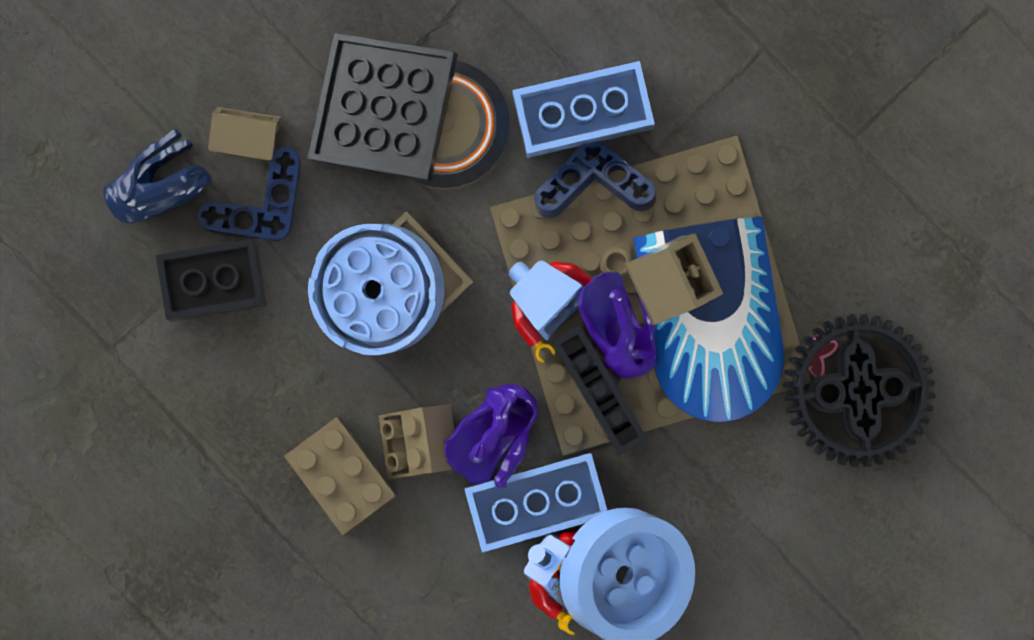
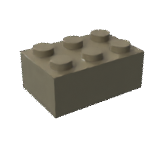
M339 417L334 418L284 456L342 535L347 534L397 496Z

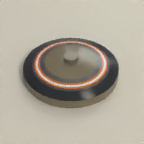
M456 62L432 181L409 178L412 181L434 189L464 187L484 177L501 158L509 136L507 105L497 85L478 68L464 62Z

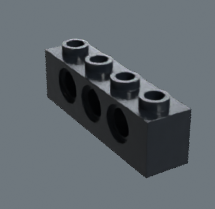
M579 325L552 341L553 347L618 456L647 440L648 438L582 327Z

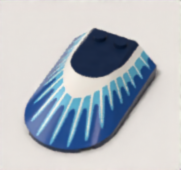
M763 217L738 218L698 224L633 238L637 259L677 237L696 233L723 292L719 297L696 309L655 325L654 336L658 360L654 369L663 392L682 411L705 421H732L756 411L775 391L784 366V346Z

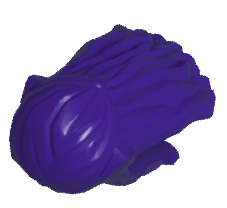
M607 272L593 277L592 281L581 289L578 307L589 334L605 357V367L611 369L615 375L621 378L640 377L657 365L658 356L656 354L657 349L654 336L655 325H652L641 299L640 302L646 324L642 327L638 323L623 285V277L618 272Z
M515 384L501 385L496 389L489 388L486 400L474 412L465 417L453 432V435L444 442L446 445L445 457L453 471L467 478L470 483L488 482L492 477L494 469L510 449L509 454L502 463L501 470L494 480L496 487L506 488L507 481L524 457L525 449L529 442L530 429L538 417L536 398L529 390Z

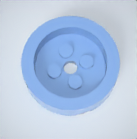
M362 224L353 226L331 238L315 258L316 262L308 282L311 311L322 331L342 348L363 355H382L397 352L421 340L431 330L439 317L445 293L442 269L429 245L410 230L391 224ZM370 280H375L381 284V293L376 299L370 298L365 291L366 285Z
M616 508L605 511L590 519L578 530L573 537L575 541L570 548L567 558L563 557L560 570L561 595L572 618L583 628L604 640H655L669 631L687 608L695 583L693 554L688 542L680 531L670 523L635 508ZM626 565L629 570H627L623 582L617 581L616 573L618 569Z

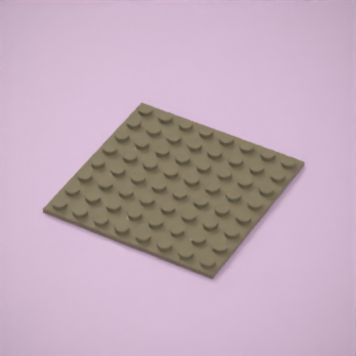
M738 135L632 166L650 180L655 187L656 202L647 211L641 212L632 209L596 180L556 217L546 218L537 212L534 201L535 194L490 207L508 272L518 262H523L529 269H532L537 262L542 260L547 264L555 261L575 264L593 278L602 273L600 258L609 248H623L630 254L632 261L635 260L633 238L668 229L729 219L762 217ZM622 170L610 172L608 175L609 180L612 182H621L626 177V173ZM632 181L630 187L635 191L636 199H638L639 197H644L646 199V190L643 193H639L633 188ZM575 182V183H572V184H568V185L572 186V185L577 184L578 182ZM554 197L550 200L547 198L543 199L544 206L547 203L555 204ZM765 229L784 346V366L780 381L773 394L792 389L783 387L784 382L793 381V377L785 375V370H795L796 366L789 362V358L797 357L800 359L801 355L795 351V347L800 345ZM628 274L623 278V285L631 302L634 315L638 323L644 327L646 323L639 295ZM511 279L512 286L514 287L517 283ZM579 308L547 341L543 337L541 339L542 342L552 345V341L580 325L604 364L605 357L589 334ZM532 346L531 351L562 456L610 442L555 348L553 347L555 355L547 347L540 349L539 356L545 361V363L537 360L535 348ZM606 368L643 432L694 418L669 400L658 382L654 368L645 375L636 378H621L615 375L611 369ZM808 370L806 372L804 385L811 383Z

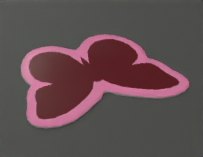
M832 340L826 344L812 359L808 369L815 378L824 375V358H827L836 351L838 347L836 341Z

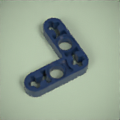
M599 141L583 144L536 191L534 196L537 212L546 218L556 217L561 214L594 180L598 181L636 211H647L656 202V192L652 182ZM597 153H599L600 162L605 165L603 169L601 168V164L597 160L591 159L590 161H588L587 155L591 154L595 156ZM613 170H622L626 173L625 179L621 182L610 181L608 175ZM568 173H576L581 177L580 181L572 186L564 184L562 180ZM632 181L633 188L639 193H643L646 190V199L644 197L636 199L635 191L630 187ZM553 197L555 198L554 205H552L551 203H547L544 206V198H547L549 200Z
M281 147L274 152L273 158L270 160L263 209L214 201L206 202L199 207L197 212L199 224L210 232L271 241L285 239L289 235L292 226L301 160L297 152L289 147ZM285 154H289L290 159L295 161L294 166H288L286 174L287 177H293L292 182L284 179L274 180L275 174L279 176L282 174V166L277 163V160L283 159ZM278 185L287 186L290 190V197L284 203H277L272 198V191ZM211 208H216L217 214L227 216L226 210H232L229 217L230 228H224L226 222L221 220H215L213 225H209V221L203 217L204 213H210ZM242 212L250 213L253 217V224L247 230H240L235 225L237 215ZM258 214H264L262 220L270 223L274 222L275 217H279L280 222L285 225L284 230L280 229L277 235H273L271 228L261 226L262 233H256L259 226Z

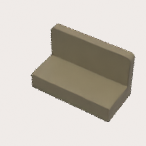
M217 107L212 113L208 149L213 152L271 160L274 154L276 134L280 129L281 117Z

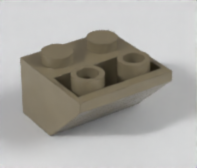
M696 233L677 237L625 264L652 325L696 309L723 294Z
M451 404L420 407L378 415L388 480L453 470L447 463V458L445 457L446 445L444 444L445 440L449 439L455 431Z

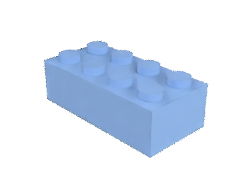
M640 61L512 90L527 158L570 149L591 142H600L652 130L655 125Z
M591 453L512 475L507 481L506 488L496 487L493 480L464 489L482 552L581 525L607 511Z

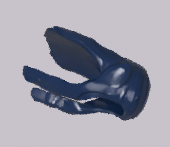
M171 130L161 140L148 145L142 152L136 155L135 159L131 161L127 170L121 176L103 188L104 200L112 215L119 221L133 224L159 215L171 208L182 205L187 200L202 193L203 188L211 182V175H209L204 167L191 165L161 181L152 183L153 176L158 168L193 147L189 140H182L171 145L181 138L182 134L178 130Z

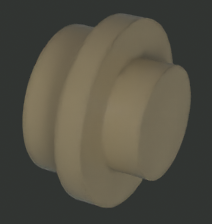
M609 248L600 258V269L602 273L618 272L624 278L629 274L625 264L631 262L632 258L623 248Z

